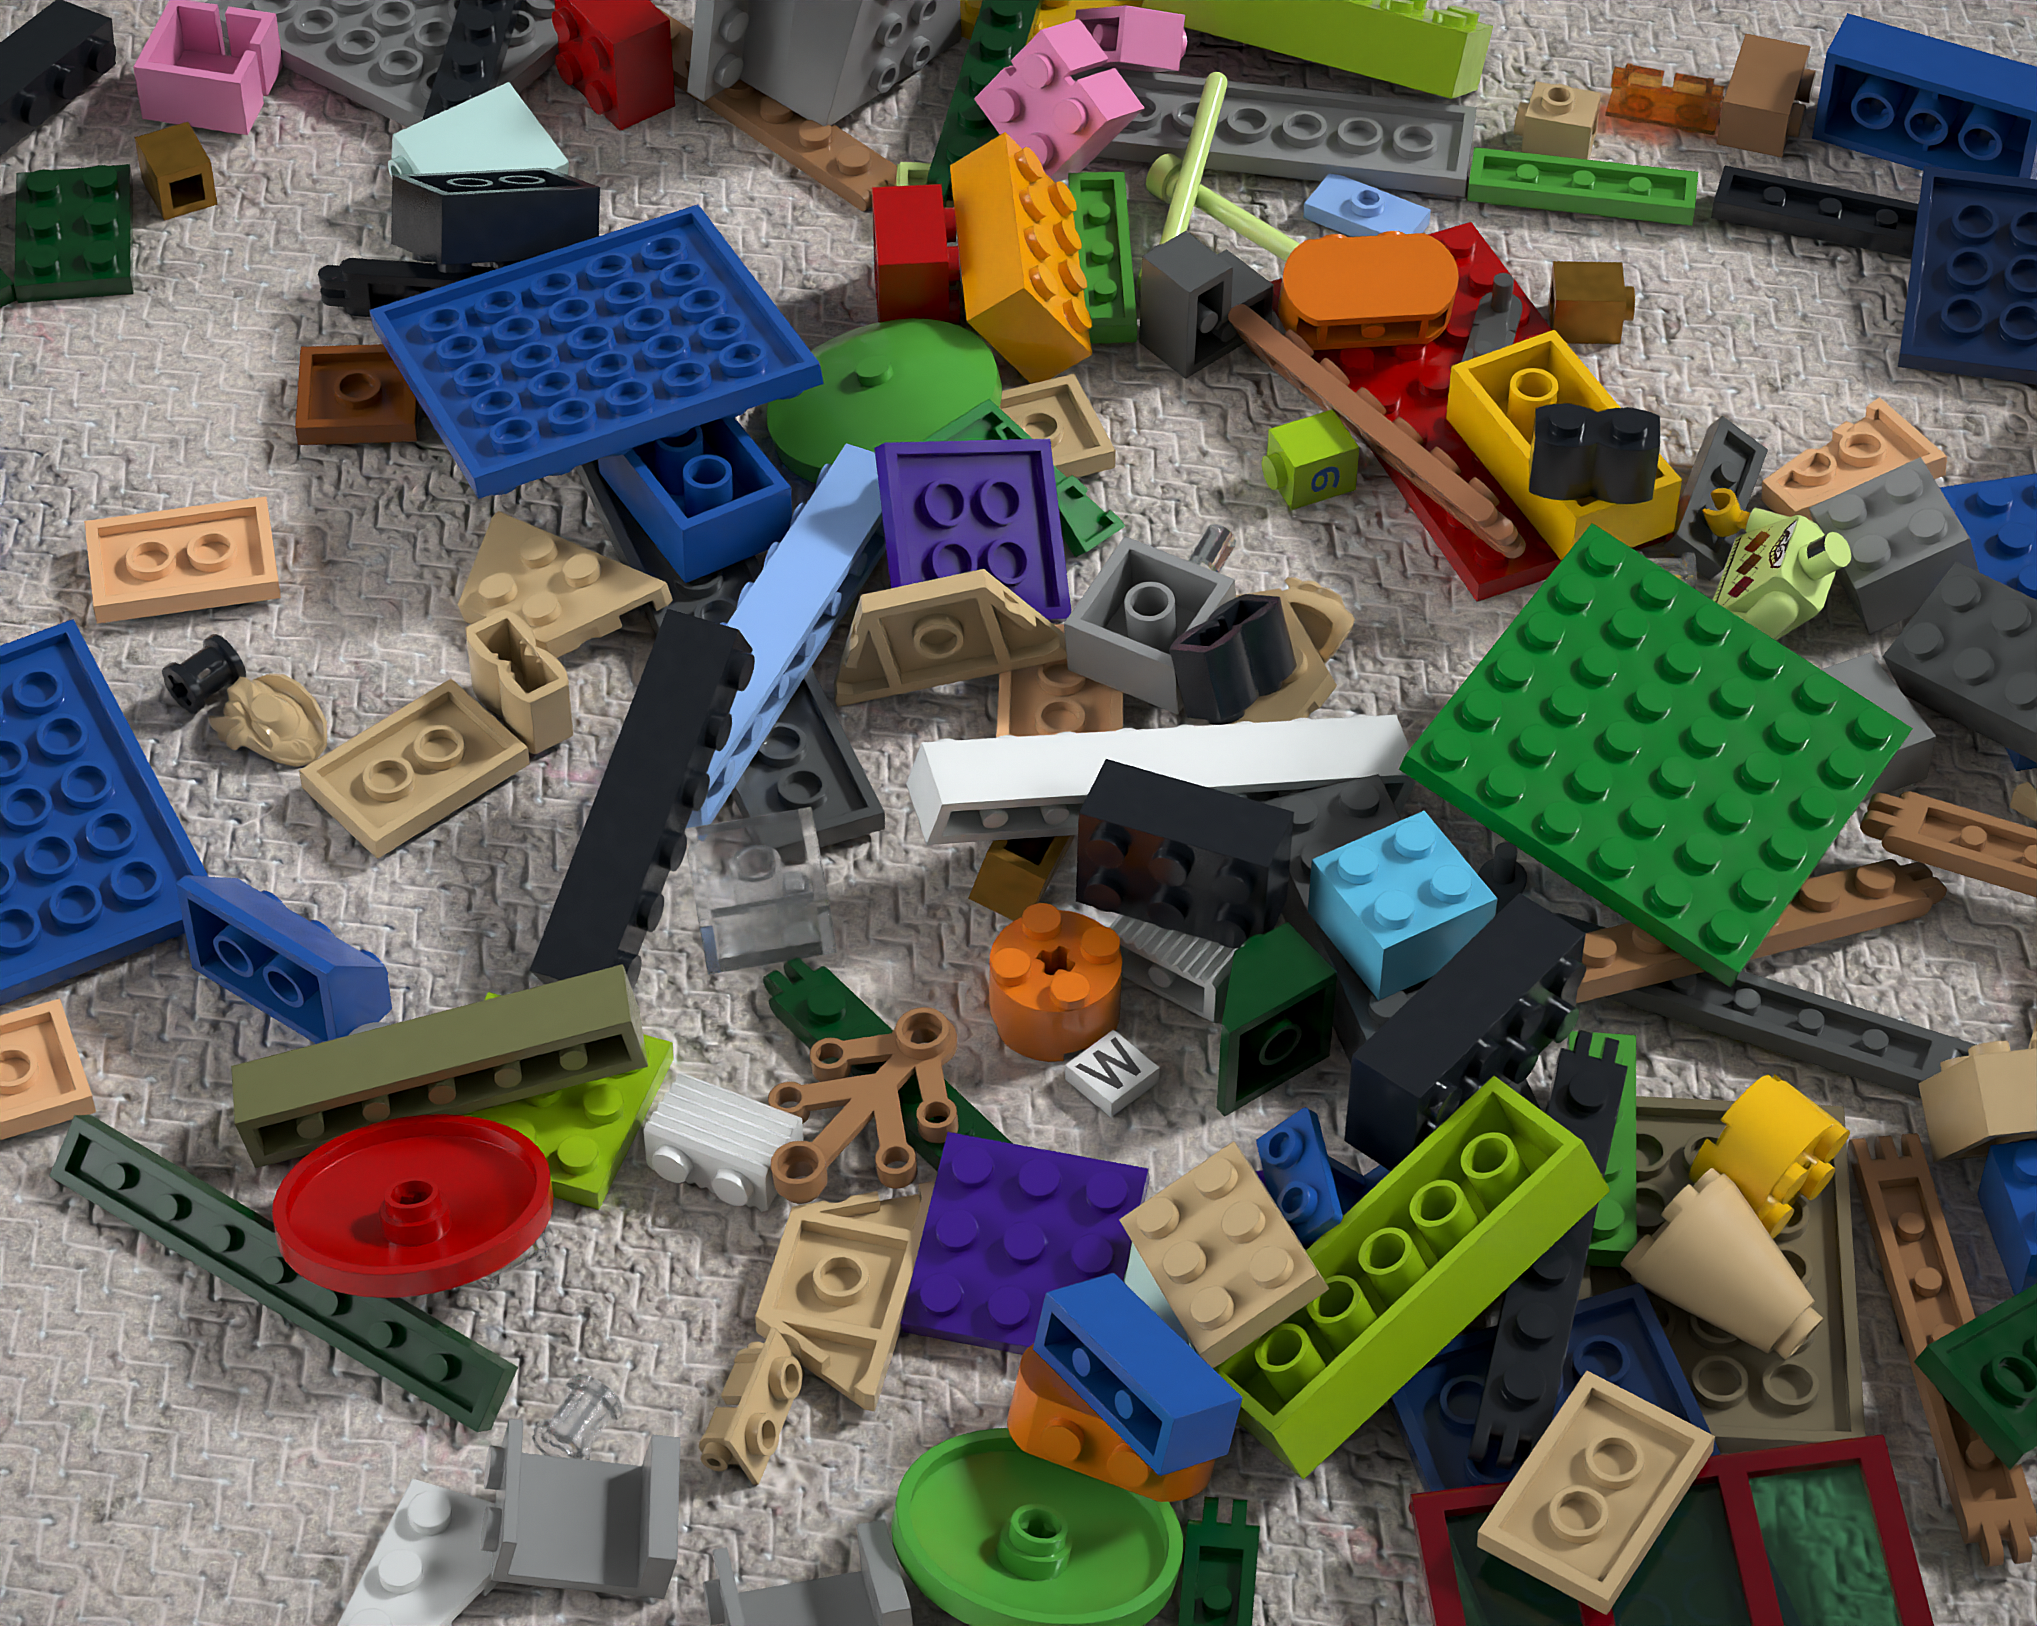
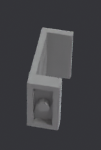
M509 1418L502 1446H489L485 1465L484 1489L496 1490L495 1507H486L481 1531V1551L493 1552L491 1581L664 1599L678 1557L680 1437L652 1434L642 1466L522 1453L523 1420Z
M879 1520L857 1524L861 1571L739 1593L727 1547L714 1549L713 1557L716 1579L703 1582L710 1626L722 1623L723 1625L720 1626H913L911 1606L886 1521Z

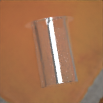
M1211 524L1202 531L1190 553L1181 558L1220 573L1235 548V537L1224 526Z

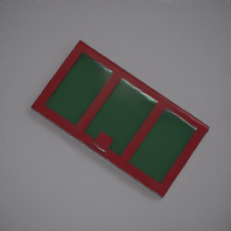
M1883 1434L1710 1456L1607 1615L1477 1547L1478 1530L1512 1481L1410 1494L1408 1509L1412 1514L1433 1626H1934L1889 1456L1888 1446Z

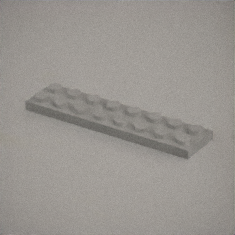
M1096 67L1070 76L1076 82L1078 79L1113 68ZM1116 69L1144 106V109L1096 157L1154 163L1160 156L1171 153L1183 160L1206 78ZM1227 80L1228 85L1205 169L1320 182L1328 174H1338L1379 189H1397L1425 192L1434 195L1465 197L1477 107Z

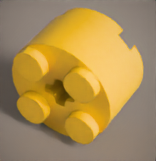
M1767 1074L1754 1082L1720 1119L1727 1126L1718 1138L1716 1145L1709 1139L1705 1140L1693 1161L1689 1172V1179L1696 1183L1710 1168L1715 1169L1720 1175L1724 1173L1736 1184L1772 1239H1774L1792 1217L1794 1209L1791 1206L1795 1203L1796 1199L1803 1195L1811 1201L1829 1183L1835 1173V1168L1828 1162L1834 1158L1846 1143L1850 1131L1788 1082L1775 1074L1773 1078Z

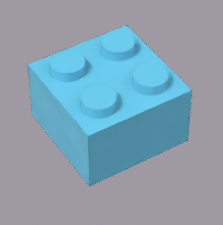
M1425 811L1312 859L1308 912L1378 1001L1434 976L1496 914L1497 897Z

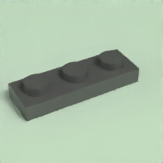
M1723 416L1711 424L1706 431L1678 504L1674 532L1667 534L1663 543L1664 548L1709 581L1724 570L1737 533L1728 537L1715 535L1709 528L1702 510L1706 508L1718 511L1712 500L1711 492L1718 488H1727L1735 493L1741 510L1746 511L1768 452L1767 448Z

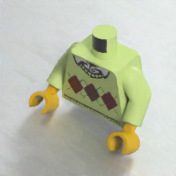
M1727 488L1713 490L1711 497L1718 511L1706 508L1702 510L1711 531L1719 537H1728L1736 534L1741 529L1746 530L1745 534L1735 539L1713 601L1769 637L1778 640L1815 617L1823 609L1836 571L1847 566L1851 561L1850 547L1842 535L1836 532H1830L1825 535L1816 523L1804 516L1794 515L1789 517L1759 508H1754L1751 513L1741 510L1737 497L1732 490Z

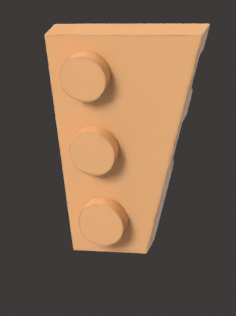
M1879 397L1866 406V416L1857 423L1852 424L1845 421L1832 431V441L1820 449L1807 448L1762 481L1761 501L1774 513L1789 517L1801 515L1813 521L1809 507L1919 457L1922 458L1934 479L1946 476L1947 456Z

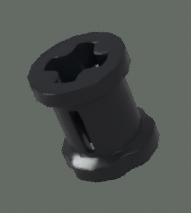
M212 634L203 641V648L181 664L176 662L169 663L163 668L162 675L165 686L174 700L189 713L197 714L204 709L207 698L227 684L233 685L239 677L246 678V669L232 645L222 636ZM208 668L210 673L204 678L199 679L198 675Z

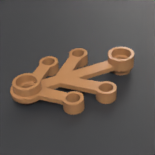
M915 1008L907 1011L899 1018L894 1030L890 1034L845 1041L838 1038L821 1039L810 1050L812 1073L820 1082L804 1085L796 1082H783L776 1085L768 1095L769 1106L802 1118V1124L808 1120L811 1111L845 1106L812 1142L792 1141L782 1145L775 1151L771 1158V1172L774 1187L782 1197L797 1204L808 1203L816 1199L827 1184V1167L874 1116L880 1146L875 1155L879 1181L884 1186L894 1189L910 1185L918 1174L917 1160L914 1149L906 1142L898 1090L915 1072L923 1101L916 1111L918 1131L921 1137L931 1143H943L946 1140L947 1132L957 1133L959 1128L957 1108L947 1097L942 1066L955 1055L958 1041L955 1027L944 1014L933 1008ZM831 1057L840 1059L832 1064L822 1063L823 1060ZM886 1061L874 1074L847 1078L851 1072L852 1065ZM790 1101L799 1103L792 1108L780 1107L783 1103ZM936 1116H942L947 1118L945 1121L940 1123H931L928 1121L929 1119ZM895 1161L906 1163L900 1168L887 1167L888 1164ZM800 1176H806L805 1178L794 1179Z

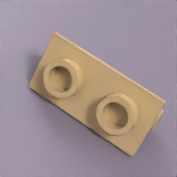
M777 1328L770 1329L765 1343L751 1342L747 1348L737 1352L733 1368L721 1397L726 1405H738V1407H716L706 1432L702 1435L699 1442V1449L702 1452L700 1460L707 1468L714 1471H724L729 1464H739L753 1485H759L770 1456L777 1449L779 1434L793 1400L801 1390L802 1379L805 1374L799 1361Z

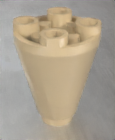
M1710 1168L1693 1187L1688 1184L1677 1194L1661 1214L1666 1221L1652 1237L1649 1234L1645 1235L1621 1262V1266L1631 1274L1630 1278L1636 1283H1640L1645 1290L1767 1354L1774 1349L1785 1360L1790 1358L1824 1319L1811 1308L1815 1302L1736 1184L1724 1173L1720 1175L1713 1168Z

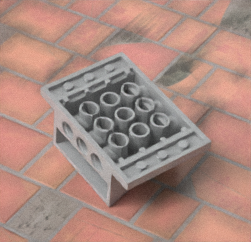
M697 0L687 92L704 102L723 89L733 86L740 79L804 118L813 120L822 126L832 125L878 94L887 92L895 83L913 71L922 69L927 62L961 41L960 0Z

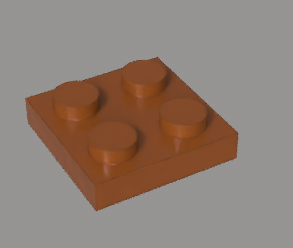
M383 344L301 347L295 424L298 445L417 441L418 400Z

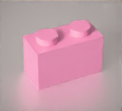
M1127 5L1076 10L1075 19L1081 20L1108 57V60L1099 67L1144 72L1179 71L1180 60L1183 58L1187 46V36L1184 31L1185 15Z

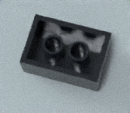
M551 168L392 175L391 244L412 252L413 260L437 263V270L442 272L467 273L472 271V263L490 262V267L499 269L599 236L600 187Z
M1105 759L1079 811L1076 902L1093 906L1104 912H1113L1155 924L1166 930H1175L1217 942L1228 948L1239 949L1252 936L1266 934L1273 930L1287 901L1294 812Z

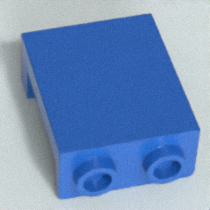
M1307 1107L1302 1108L1256 1139L1267 1190L1305 1251L1324 1233L1340 1224L1343 1215L1391 1172L1379 1165L1363 1176L1328 1156L1318 1115Z

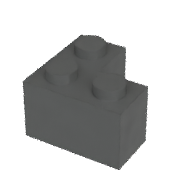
M1184 231L1164 244L1155 246L1142 256L1139 343L1186 379L1246 343L1228 319L1229 311L1234 306L1239 304L1247 305L1271 325L1274 285L1227 249L1217 255L1190 233Z

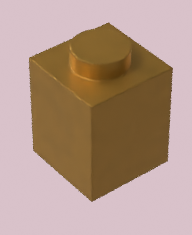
M189 122L134 137L142 181L164 221L218 205L211 161Z
M1553 261L1548 299L1550 327L1552 330H1556L1566 343L1621 344L1623 322L1633 321L1635 312L1634 286H1625L1623 263Z

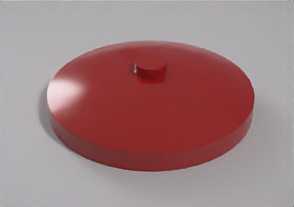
M430 1114L407 1116L373 1123L340 1135L318 1147L300 1160L282 1180L273 1200L272 1215L280 1253L287 1264L303 1278L318 1286L344 1294L362 1297L399 1298L453 1289L474 1282L505 1267L528 1250L545 1230L551 1218L554 1196L549 1165L544 1154L533 1141L519 1131L478 1117Z

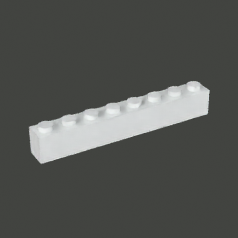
M1359 714L1345 718H1298L1292 721L1260 723L1242 721L1225 725H1180L1174 728L1140 730L1123 728L1106 732H1061L1055 735L1021 737L1003 735L996 738L970 740L940 739L934 742L921 743L906 784L926 845L1078 835L1079 811L1105 759L1258 802L1379 774L1397 813H1401L1416 781L1399 770L1410 747L1397 715L1368 716Z

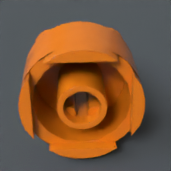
M1036 903L1027 907L1022 917L1006 926L995 939L989 960L990 1014L997 1026V1034L1004 1044L1025 1057L1045 1062L1064 1061V1053L1086 1050L1110 1031H1116L1120 1020L1122 955L1119 936L1111 928L1103 926L1086 915L1058 910L1055 906L1047 903Z

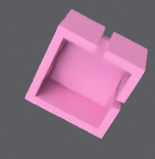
M169 0L133 67L142 119L175 125L189 122L192 127L248 135L264 104L263 96L269 95L283 67L276 13L228 6L225 17L231 56H226L217 4L191 0Z
M1080 19L1040 30L1011 60L1013 65L1003 68L974 98L998 133L1001 135L1006 132L1022 149L1024 147L1030 148L1038 157L1043 171L1055 183L1068 179V173H1080L1144 109V106L1116 68L1078 79L1076 82L1072 79L1070 75L1102 66L1108 60L1106 54Z

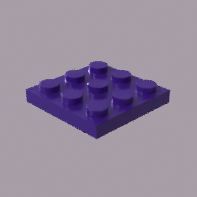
M1050 439L886 442L874 448L891 588L985 569L1051 623H1063L1067 620L1072 611Z
M947 1132L901 1319L903 1332L1023 1355L1026 1349L1035 1342L1046 1292L1111 1273H1115L1124 1281L1132 1241L1119 1219L1145 1202L1150 1180L1149 1168Z

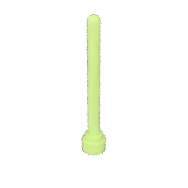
M1213 72L1206 78L1159 245L1187 231L1228 85L1226 76L1220 72ZM1142 265L1137 279V287L1140 291Z
M1171 153L1160 156L1152 164L1146 177V187L1149 193L1171 204L1183 160ZM1202 184L1199 185L1194 207L1285 262L1292 251L1300 244Z

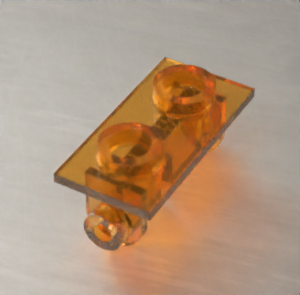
M1627 63L1625 68L1614 67L1611 88L1613 89L1605 116L1625 119L1635 123L1642 122L1670 127L1685 132L1715 135L1723 106L1725 88L1723 85L1714 84L1715 78L1675 73L1673 87L1663 86L1664 70L1636 66L1632 63Z

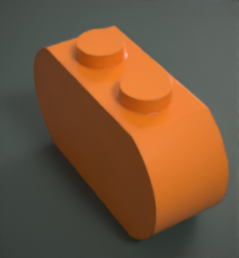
M1386 231L1377 236L1347 237L1341 234H1330L1319 239H1308L1292 251L1285 263L1278 302L1279 317L1286 331L1289 329L1293 330L1312 350L1429 344L1441 335L1449 323L1458 286V268L1449 250L1437 239L1425 233L1405 234L1400 231Z
M1034 1344L1023 1353L1007 1417V1427L1014 1442L1025 1453L1158 1502L1185 1500L1199 1494L1207 1487L1212 1477L1216 1458L1159 1476L1033 1350Z

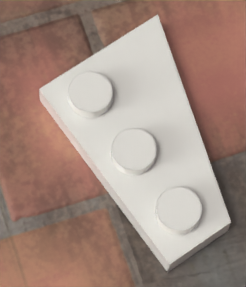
M412 1478L337 1626H452L451 1622L479 1594L486 1596L499 1583L491 1581L493 1552L481 1551V1531L486 1507H495V1503Z

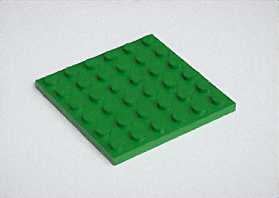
M1591 523L1405 754L1399 770L1731 988L1904 744L1913 728Z

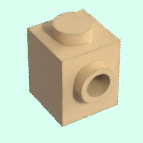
M1536 81L1530 102H1520L1516 113L1514 135L1523 136L1521 152L1589 160L1597 133L1602 93L1572 88L1563 84Z

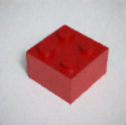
M554 0L555 11L552 12V23L558 36L559 54L555 57L558 73L567 85H573L587 98L589 105L596 114H603L621 131L675 107L670 19L650 0Z
M942 184L872 187L874 279L878 322L918 318L939 320L955 325L960 324L959 290H949V286H954L956 281H960L958 246L947 247V243L956 242L955 208H944Z

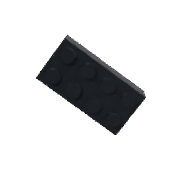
M1521 893L1513 898L1352 1055L1344 1141L1387 1170L1392 1171L1493 1076L1500 1079L1506 1085H1509L1511 1082L1516 1084L1523 1082L1536 1065L1539 1054L1552 1041L1555 1043L1564 1041L1577 1023L1580 1013L1579 1009L1575 1007L1577 991L1586 972V966L1582 964L1586 933Z

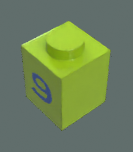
M1331 409L1268 429L1267 455L1262 457L1263 475L1268 486L1272 490L1278 489L1291 510L1356 490L1359 446L1334 410Z

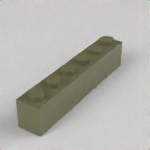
M622 964L231 1066L235 1126L254 1167L258 1168L308 1155L340 1135L373 1123L417 1115H463L648 1067L640 1010Z

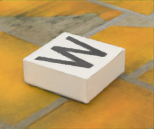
M1112 1030L1065 1065V1080L1112 1118L1159 1082L1160 1067L1115 1030Z

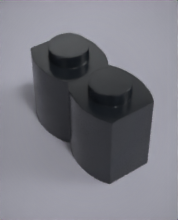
M1563 403L1536 408L1529 458V492L1554 500H1576L1588 496L1616 504H1637L1652 500L1660 452V416L1633 407L1612 408L1596 412L1583 406Z
M1254 594L1238 596L1216 609L1210 615L1207 622L1199 624L1180 635L1171 644L1169 649L1187 718L1205 719L1212 725H1225L1242 718L1245 714L1244 710L1251 706L1258 697L1269 695L1282 687V681L1288 678L1297 666L1281 599L1278 596Z

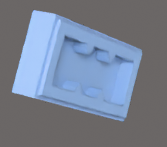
M1328 174L1304 203L1303 218L1350 237L1377 236L1386 231L1414 234L1423 233L1429 226L1431 209L1345 176Z

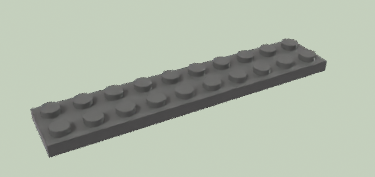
M598 459L576 466L575 468L620 562L662 580L668 585L673 599L668 606L656 611L651 602L641 605L656 637L667 608L719 624L722 622L728 623L737 610L742 589L746 583H754L762 572L756 556H751L685 583L599 473ZM811 667L731 792L765 863L885 829V811Z

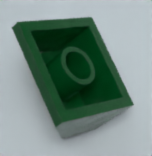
M1289 922L1280 925L1266 934L1252 936L1239 949L1234 951L1221 1025L1216 1107L1224 1117L1330 1056L1337 971Z

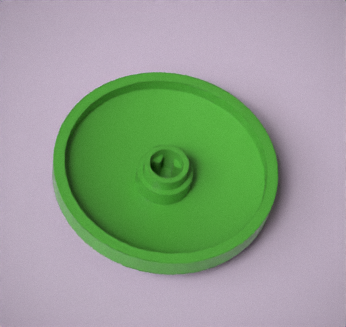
M918 318L878 322L842 333L812 349V354L820 363L824 384L804 390L800 395L791 399H777L768 402L767 425L775 451L783 464L799 477L816 484L824 465H832L846 443L875 452V447L886 442H920L987 399H990L1000 407L1002 383L990 348L976 334L963 327L944 321Z
M1008 1428L986 1429L962 1434L945 1440L922 1454L907 1470L899 1485L892 1516L891 1535L893 1546L905 1573L914 1585L939 1608L970 1626H1144L1163 1609L1171 1597L1182 1561V1531L1175 1511L1169 1502L1152 1500L1025 1453L1014 1442Z

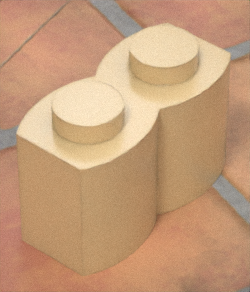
M503 609L467 626L465 632L471 683L478 700L492 712L503 716L504 726L528 747V752L537 754L572 737L573 723L567 672L556 657L546 650L536 647L534 634L528 624L516 614Z

